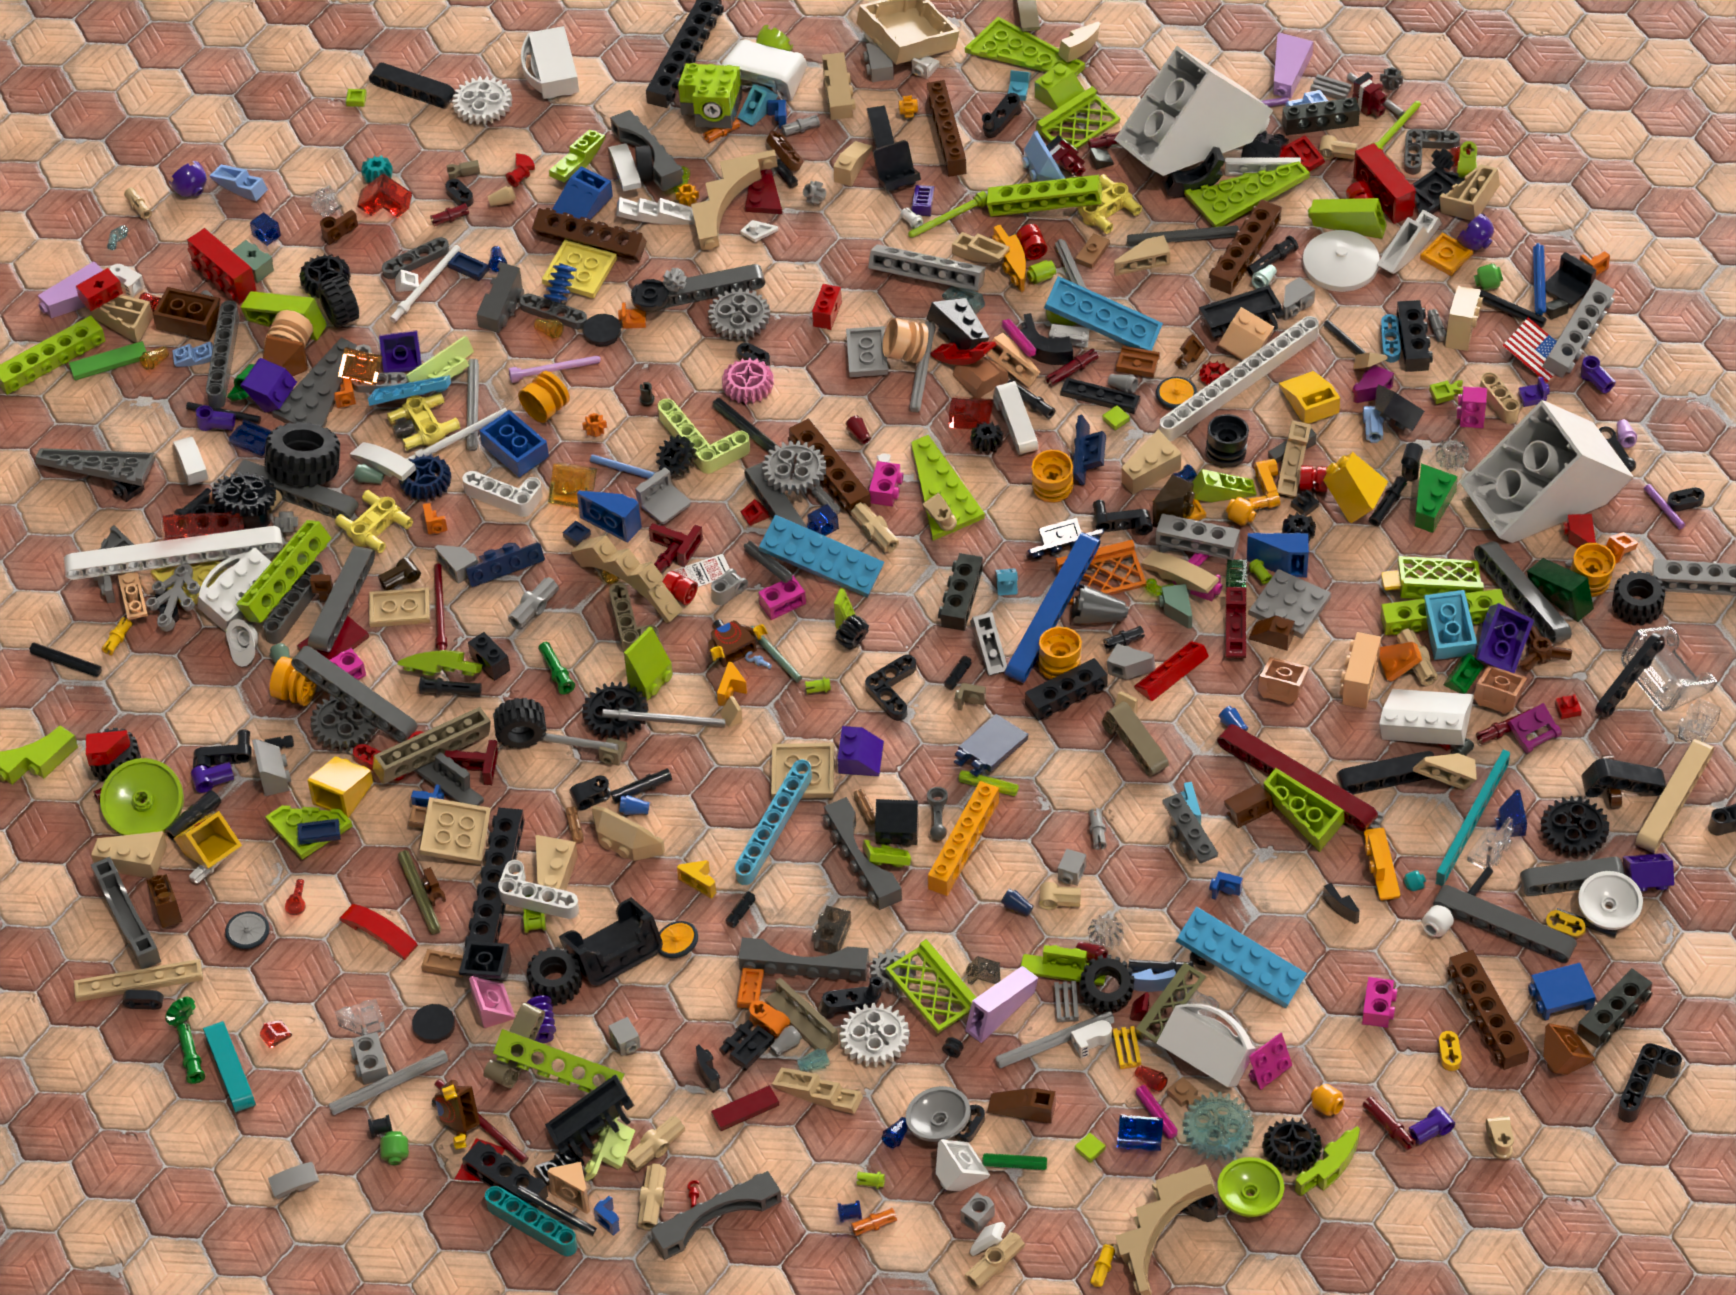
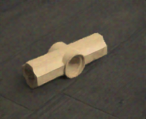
M860 502L855 505L851 515L862 526L865 536L869 540L873 539L884 552H893L899 545V540L888 529L884 518L880 515L876 516L865 503L862 504Z
M1402 630L1397 635L1398 643H1416L1422 657V661L1412 667L1421 685H1432L1438 679V675L1430 662L1427 648L1421 646L1413 630Z
M671 1116L656 1130L651 1129L643 1135L640 1144L624 1156L625 1161L632 1170L638 1172L654 1157L659 1158L667 1152L670 1143L685 1132V1126L676 1116Z
M660 1164L647 1166L645 1183L640 1191L641 1207L638 1227L645 1231H651L658 1224L660 1208H663L666 1167Z
M1010 1232L996 1246L988 1248L985 1256L965 1274V1279L969 1285L979 1290L994 1275L1001 1274L1005 1269V1265L1025 1247L1021 1237L1016 1233Z

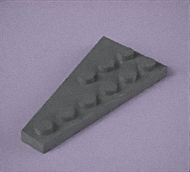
M341 337L290 392L280 409L272 412L273 417L284 423L309 422L313 425L319 424L325 427L327 417L332 412L336 402L334 393L341 390L342 376H346L348 368L351 367L354 359V350L357 345Z
M40 448L35 458L36 464L142 486L155 462V453Z

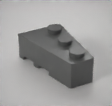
M502 262L498 263V275L496 278L492 277L490 282L493 284L489 294H485L477 312L478 327L497 333L501 331L503 326H506L510 314L514 313L520 297L524 295L520 268Z

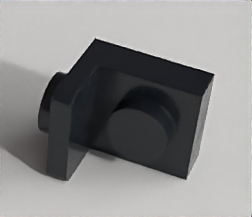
M111 480L114 495L117 498L121 497L125 502H128L145 490L144 485L139 486Z

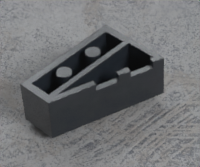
M966 298L931 303L926 319L929 322L933 321L939 327L938 330L942 334L945 332L951 338L950 341L955 343L959 350L973 349L981 342H988L989 336Z

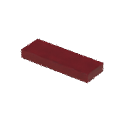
M769 1085L712 1110L711 1115L720 1131H723L779 1106V1100Z

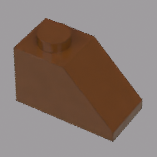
M1276 615L1257 621L1249 636V640L1288 651L1294 637L1295 621Z

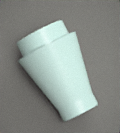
M1268 265L1254 273L1251 280L1253 286L1256 289L1268 286L1277 272L1276 268L1273 265Z

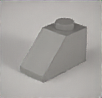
M435 546L437 560L459 584L468 579L466 568L478 564L475 554L470 553L464 547Z

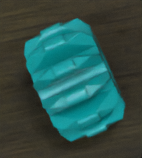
M374 155L373 158L367 157V161L363 162L361 173L366 183H371L372 186L376 183L381 185L382 182L387 183L388 179H392L393 166L388 158H383L382 155L379 157Z

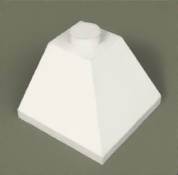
M942 1139L938 1142L936 1175L944 1189L962 1191L990 1176L969 1142Z

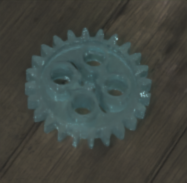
M1210 1092L1208 1099L1201 1095V1102L1194 1099L1193 1105H1188V1112L1184 1113L1185 1120H1183L1182 1126L1185 1127L1183 1135H1187L1186 1142H1192L1191 1149L1198 1147L1199 1155L1206 1152L1207 1159L1211 1154L1214 1155L1215 1160L1218 1159L1219 1155H1222L1223 1159L1226 1160L1227 1154L1234 1158L1236 1151L1242 1153L1243 1146L1248 1147V1140H1252L1253 1134L1251 1132L1254 1131V1125H1251L1253 1124V1117H1249L1250 1109L1244 1110L1245 1103L1238 1105V1097L1230 1100L1229 1093L1225 1098L1222 1097L1221 1092L1218 1093V1097H1214L1213 1093ZM1219 1111H1225V1112H1227V1114H1226V1115H1221V1114L1218 1113V1112H1219ZM1200 1119H1205V1120H1207L1208 1122H1207V1123H1201L1199 1120H1200ZM1229 1129H1235L1238 1132L1232 1133ZM1210 1137H1215V1138H1217L1218 1140H1217V1141H1211L1209 1138H1210Z

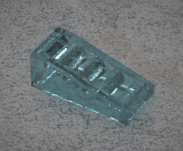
M951 286L942 294V297L946 300L966 298L975 315L985 306L983 295L970 289Z

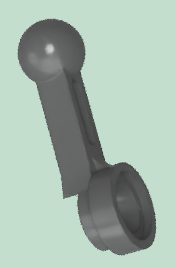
M933 787L927 792V801L932 806L934 812V826L930 830V835L934 840L940 841L947 835V830L942 825V812L945 803L948 801V793L942 787ZM935 797L942 798L941 800H933Z

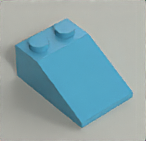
M1465 591L1424 595L1429 639L1434 660L1461 657L1468 653L1474 655L1477 641Z

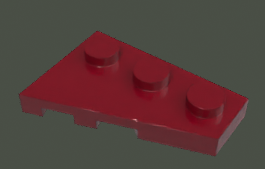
M772 169L761 170V179L749 185L745 212L782 214V207Z

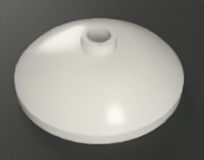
M1603 871L1593 874L1584 881L1579 891L1578 904L1582 914L1589 922L1603 929L1617 930L1631 925L1639 917L1643 906V897L1638 885L1628 876L1619 872ZM1609 905L1612 909H1608L1605 906Z

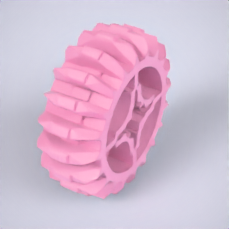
M742 358L740 362L735 360L734 365L729 364L728 369H724L722 388L726 396L731 398V401L736 400L738 404L744 402L745 405L748 402L754 404L756 400L761 402L762 397L767 398L768 393L772 391L774 385L773 373L764 361L759 363L758 358L754 361L751 358L748 360Z

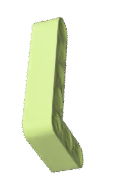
M662 399L659 401L658 413L660 422L673 437L676 438L677 435L685 436L695 444L693 448L697 449V452L693 455L697 459L692 461L703 473H713L749 454V435L745 431L734 432L710 445L673 400Z

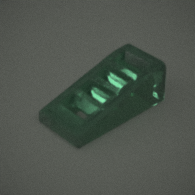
M1227 559L1226 587H1246L1247 560Z

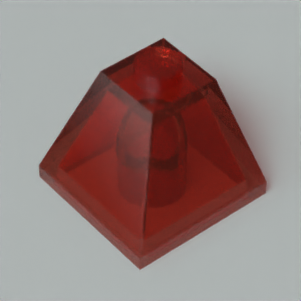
M964 396L952 397L949 410L950 428L972 430V428H976L977 423L982 425L985 421L987 424H990L994 399Z

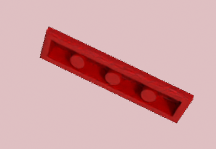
M1190 641L1139 681L1134 688L1148 700L1154 701L1209 657L1204 644Z

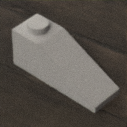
M990 612L972 617L970 624L988 676L1005 672L1007 663L993 613Z

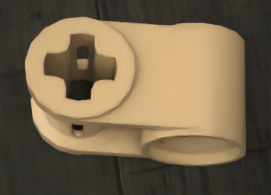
M937 493L923 503L928 514L934 518L942 530L950 531L956 526L957 520L940 493Z
M1509 1116L1487 1118L1485 1122L1486 1132L1490 1139L1494 1156L1499 1159H1508L1512 1155V1145L1514 1143Z

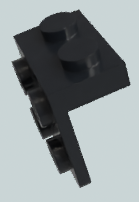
M1265 130L1261 134H1257L1253 142L1243 145L1241 158H1280L1281 150L1289 143V139L1285 138L1282 134H1268Z
M906 140L873 150L879 184L886 191H894L900 186L913 185L916 181L921 180L920 173L913 167L909 143Z
M1564 252L1560 257L1559 270L1545 282L1546 293L1556 299L1567 302L1569 306H1574L1588 292L1594 282L1596 269L1580 261L1575 256Z

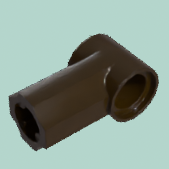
M405 557L398 561L396 567L378 575V579L383 589L388 591L404 582H416L420 578L421 572L411 558Z

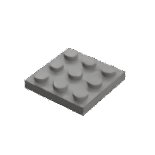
M1278 569L1249 609V615L1259 620L1275 615L1295 621L1294 636L1303 639L1331 599V592Z

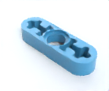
M1387 314L1381 319L1382 354L1388 356L1385 361L1390 363L1397 362L1400 359L1401 348L1398 318L1395 315ZM1388 323H1391L1392 329H1388ZM1393 336L1396 339L1393 341H1389L1386 339V337ZM1390 348H1393V354H1390Z

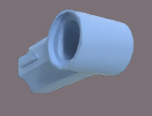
M1363 406V424H1365L1366 440H1369L1371 443H1378L1380 440H1383L1384 418L1379 416L1381 412L1376 410L1375 406Z

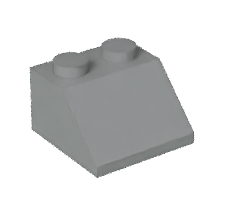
M257 739L252 740L265 796L289 791L288 782H291L289 770H284V767L288 766L286 755H281L279 746Z

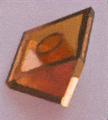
M345 347L338 376L376 385L383 356Z

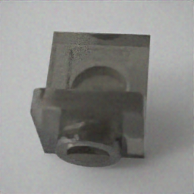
M977 956L966 968L968 984L972 985L978 979L997 984L1001 980L1000 962Z

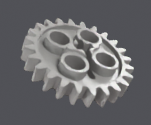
M739 288L738 292H735L734 289L731 290V293L724 291L725 296L718 294V300L713 299V304L709 305V324H711L712 329H716L717 334L722 332V337L729 335L730 340L733 336H736L737 340L740 339V336H743L745 340L747 335L754 337V332L760 334V328L766 329V324H769V304H767L766 299H763L762 294L757 296L756 291L749 293V289H747L745 292H742V288Z
M790 441L787 446L782 442L781 448L775 445V451L769 450V455H765V461H762V473L764 480L768 481V486L773 485L774 490L780 488L781 493L787 490L789 495H791L792 491L799 495L800 490L804 493H807V488L814 490V485L819 486L820 480L823 481L826 474L824 455H820V450H815L814 445L808 448L807 442L800 445V441H797L796 445H793V442ZM795 456H797V458H796L797 464H795V470H794L795 475H794V479L791 480V479H792V472H793V469H794V458H795Z

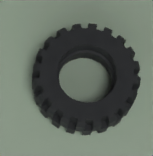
M309 422L286 423L284 426L280 425L273 429L267 436L264 465L271 477L277 479L278 482L287 483L289 486L314 487L317 484L322 485L326 481L329 482L338 473L340 441L330 429L323 428L319 424L313 425Z

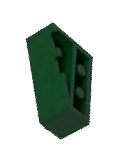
M1542 558L1527 570L1528 579L1542 595L1575 621L1579 622L1594 609L1587 577L1545 558Z

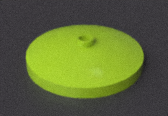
M148 758L130 760L115 768L105 780L100 794V806L104 818L110 827L122 836L165 832V829L180 816L184 803L183 788L174 771L164 763Z

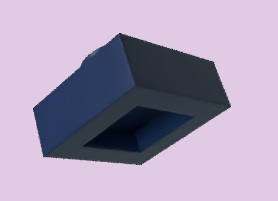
M576 520L562 532L563 538L576 546L591 535L590 529Z

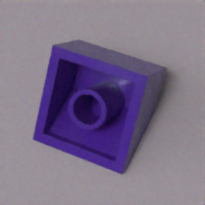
M418 330L379 335L384 373L412 371L422 365Z
M259 358L240 386L265 413L280 409L297 381L285 368Z
M842 726L837 759L838 774L880 776L884 741L863 727Z
M1667 854L1623 856L1626 876L1638 885L1640 891H1647L1648 887L1664 890L1668 889V886L1674 885L1673 860Z

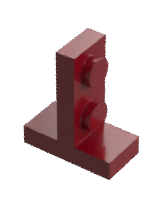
M654 523L649 527L651 542L665 547H669L672 542H675L680 546L677 551L678 565L682 567L687 565L703 541L702 527L694 525L688 535Z
M497 740L488 741L486 753L445 750V756L450 757L461 768L469 771H482L484 785L492 786L499 754Z

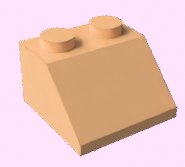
M1241 307L1231 321L1218 346L1239 359L1245 360L1265 346L1271 337L1274 326Z

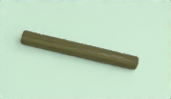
M401 851L398 853L400 863L430 934L440 933V924L409 851Z

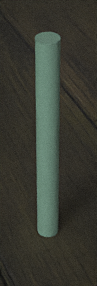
M763 635L760 640L756 638L761 646L796 682L801 681L802 676Z

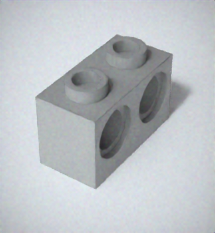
M375 1032L352 1038L354 1047L350 1048L353 1060L358 1061V1065H355L357 1077H362L364 1085L388 1076L378 1033Z

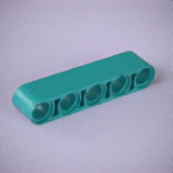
M224 1021L204 1027L205 1037L235 1113L256 1106L252 1091Z
M493 1186L486 1190V1205L491 1214L563 1256H571L576 1253L577 1241L575 1232L501 1187Z

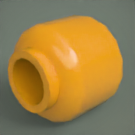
M1242 497L1232 498L1226 508L1228 519L1240 526H1245L1248 522L1252 523L1257 514L1254 511L1255 505Z
M1329 1084L1316 1087L1311 1093L1312 1107L1326 1116L1338 1114L1344 1106L1345 1101L1343 1100L1342 1092Z

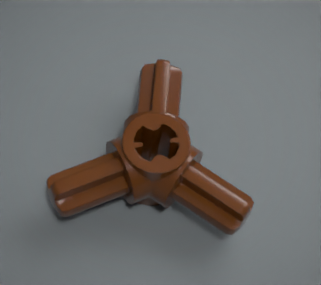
M1532 625L1528 635L1530 640L1528 656L1520 662L1519 667L1523 672H1529L1537 663H1547L1551 661V658L1571 660L1572 650L1554 647L1553 643L1548 638L1541 637L1537 627Z

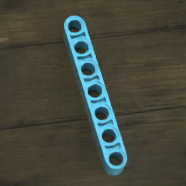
M797 760L793 764L736 862V880L741 885H749L754 881L812 780L811 764L807 760ZM781 804H787L785 807H780ZM762 837L768 838L766 840H761ZM758 854V856L752 857L751 855ZM745 870H746V871H749V872L746 873V874L741 873L742 871H745Z

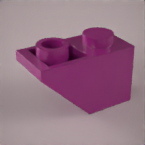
M1372 365L1369 370L1364 372L1362 380L1354 385L1352 393H1354L1353 402L1361 403L1376 400L1377 386L1381 385L1391 389L1393 387L1394 373L1377 365Z

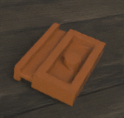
M1122 346L1116 371L1154 378L1158 360L1160 359V352Z

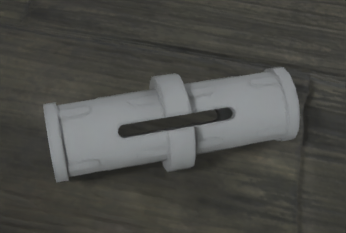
M817 115L804 119L799 118L795 122L782 125L781 129L786 137L798 132L804 133L805 130L820 126V121Z
M1093 808L1088 812L1091 823L1089 830L1093 836L1094 849L1100 850L1099 842L1101 843V849L1107 847L1104 834L1106 827L1103 824L1102 810L1096 808L1097 815L1095 816Z

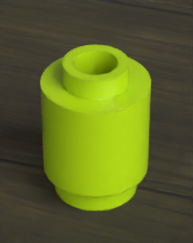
M1044 260L1031 265L1027 271L1029 281L1034 284L1051 279L1053 275H1056V267L1051 260Z

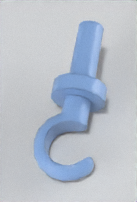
M752 651L745 655V659L748 662L755 661L757 666L763 665L768 669L772 667L770 663L764 661L762 656H754L749 659L748 656L753 654Z

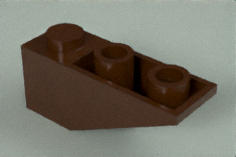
M167 874L155 875L147 880L162 928L183 922Z
M1028 1088L991 1093L987 1113L1052 1124L1056 1106V1091Z

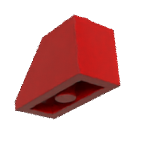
M1569 514L1567 523H1563V532L1568 537V543L1577 549L1587 543H1596L1592 514Z
M127 730L86 734L85 754L89 766L110 764L130 747Z

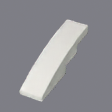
M627 144L608 147L623 191L642 188L637 168Z
M619 198L617 202L616 216L670 225H691L695 222L692 207L660 198L658 203L642 198L638 202Z
M363 442L350 453V457L361 464L364 463L388 477L394 475L401 481H404L416 470L414 463L374 444Z

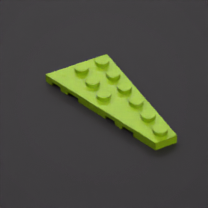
M1298 161L1278 166L1276 170L1268 172L1262 170L1258 171L1256 175L1249 176L1247 174L1220 181L1217 185L1208 187L1207 184L1201 186V189L1194 191L1188 189L1184 190L1185 196L1213 227H1222L1251 211L1255 205H1258L1261 199L1269 201L1310 178V172Z

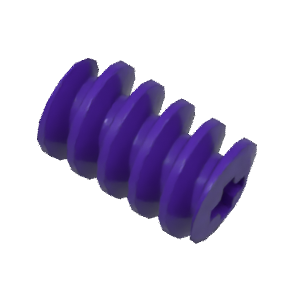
M545 995L533 997L527 1003L545 1011V1017L535 1041L543 1044L551 1042L554 1039L553 1034L556 1032L551 998Z

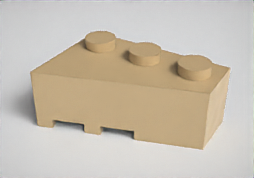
M844 52L822 55L824 85L831 120L852 118V110H855L856 106L855 99H851L853 89L852 85L849 86L851 79L850 73H847Z
M1481 164L1464 177L1465 180L1459 185L1455 184L1447 194H1441L1439 196L1441 213L1471 221L1481 214L1500 186L1498 168Z
M1457 287L1449 314L1446 348L1468 351L1473 327L1476 328L1477 318H1479L1483 298L1480 297L1481 290Z
M120 295L92 311L94 319L135 343L140 341L153 318L149 301Z
M1158 429L1122 466V484L1133 495L1181 469V452Z
M163 831L98 838L91 857L93 863L110 857L120 874L152 878L158 872L167 843Z
M535 835L538 884L566 891L578 857L576 842Z

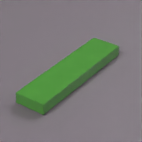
M141 341L70 362L69 366L74 380H79L149 358L144 343Z

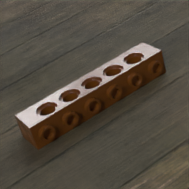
M945 80L928 82L927 100L948 177L967 174L966 156Z
M1261 199L1258 205L1253 207L1250 217L1244 220L1242 229L1236 232L1234 240L1228 244L1225 254L1219 257L1217 266L1211 269L1209 273V278L1211 279L1210 287L1230 295L1246 273V267L1252 264L1281 221V206Z
M539 208L532 226V230L538 236L561 242L569 240L617 254V257L640 262L647 243L643 234L638 231L628 232L619 226L609 227L604 222L598 221L594 223L585 217H580L579 219L566 212H563V214L556 213L551 208ZM554 222H559L556 227H552ZM576 226L574 231L569 232L571 227ZM589 231H593L592 235L586 236ZM611 235L609 240L603 241L606 236ZM628 240L627 244L621 245L622 241Z
M809 418L789 428L788 442L792 441L793 445H796L797 441H800V445L807 442L808 448L814 445L815 450H820V455H824L826 474L824 475V480H820L822 485L827 486L833 498L836 497L844 511L846 510L852 516L851 511L860 502L871 507L869 491Z
M1472 949L1449 957L1447 973L1450 979H1454L1458 994L1460 996L1463 995L1467 1010L1473 1013L1477 1028L1483 1031L1484 1040L1487 1046H1491L1495 1061L1500 1063L1504 1070L1528 1062L1529 1049L1474 950Z

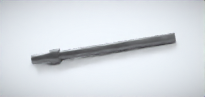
M603 709L602 717L616 718L618 721H627L629 719L725 727V719L631 712L628 709Z

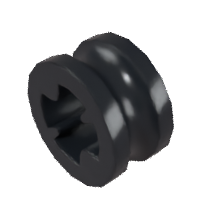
M949 1037L946 1039V1044L943 1045L942 1050L946 1055L958 1058L964 1045L960 1040Z

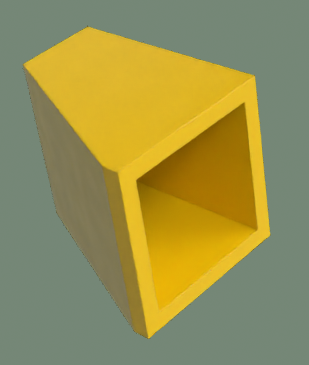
M1354 452L1347 456L1343 455L1335 464L1331 463L1326 469L1327 474L1323 480L1350 523L1355 522L1375 508L1388 483L1384 477Z
M336 756L307 780L313 805L327 811H331V808L340 809L348 818L373 784L371 770L365 766L356 765L348 759H341Z
M220 811L205 816L174 838L185 856L207 869L242 846Z

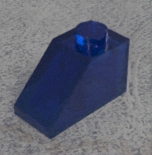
M1515 790L1498 810V817L1494 819L1495 829L1499 830L1501 838L1526 836L1527 819L1520 790Z

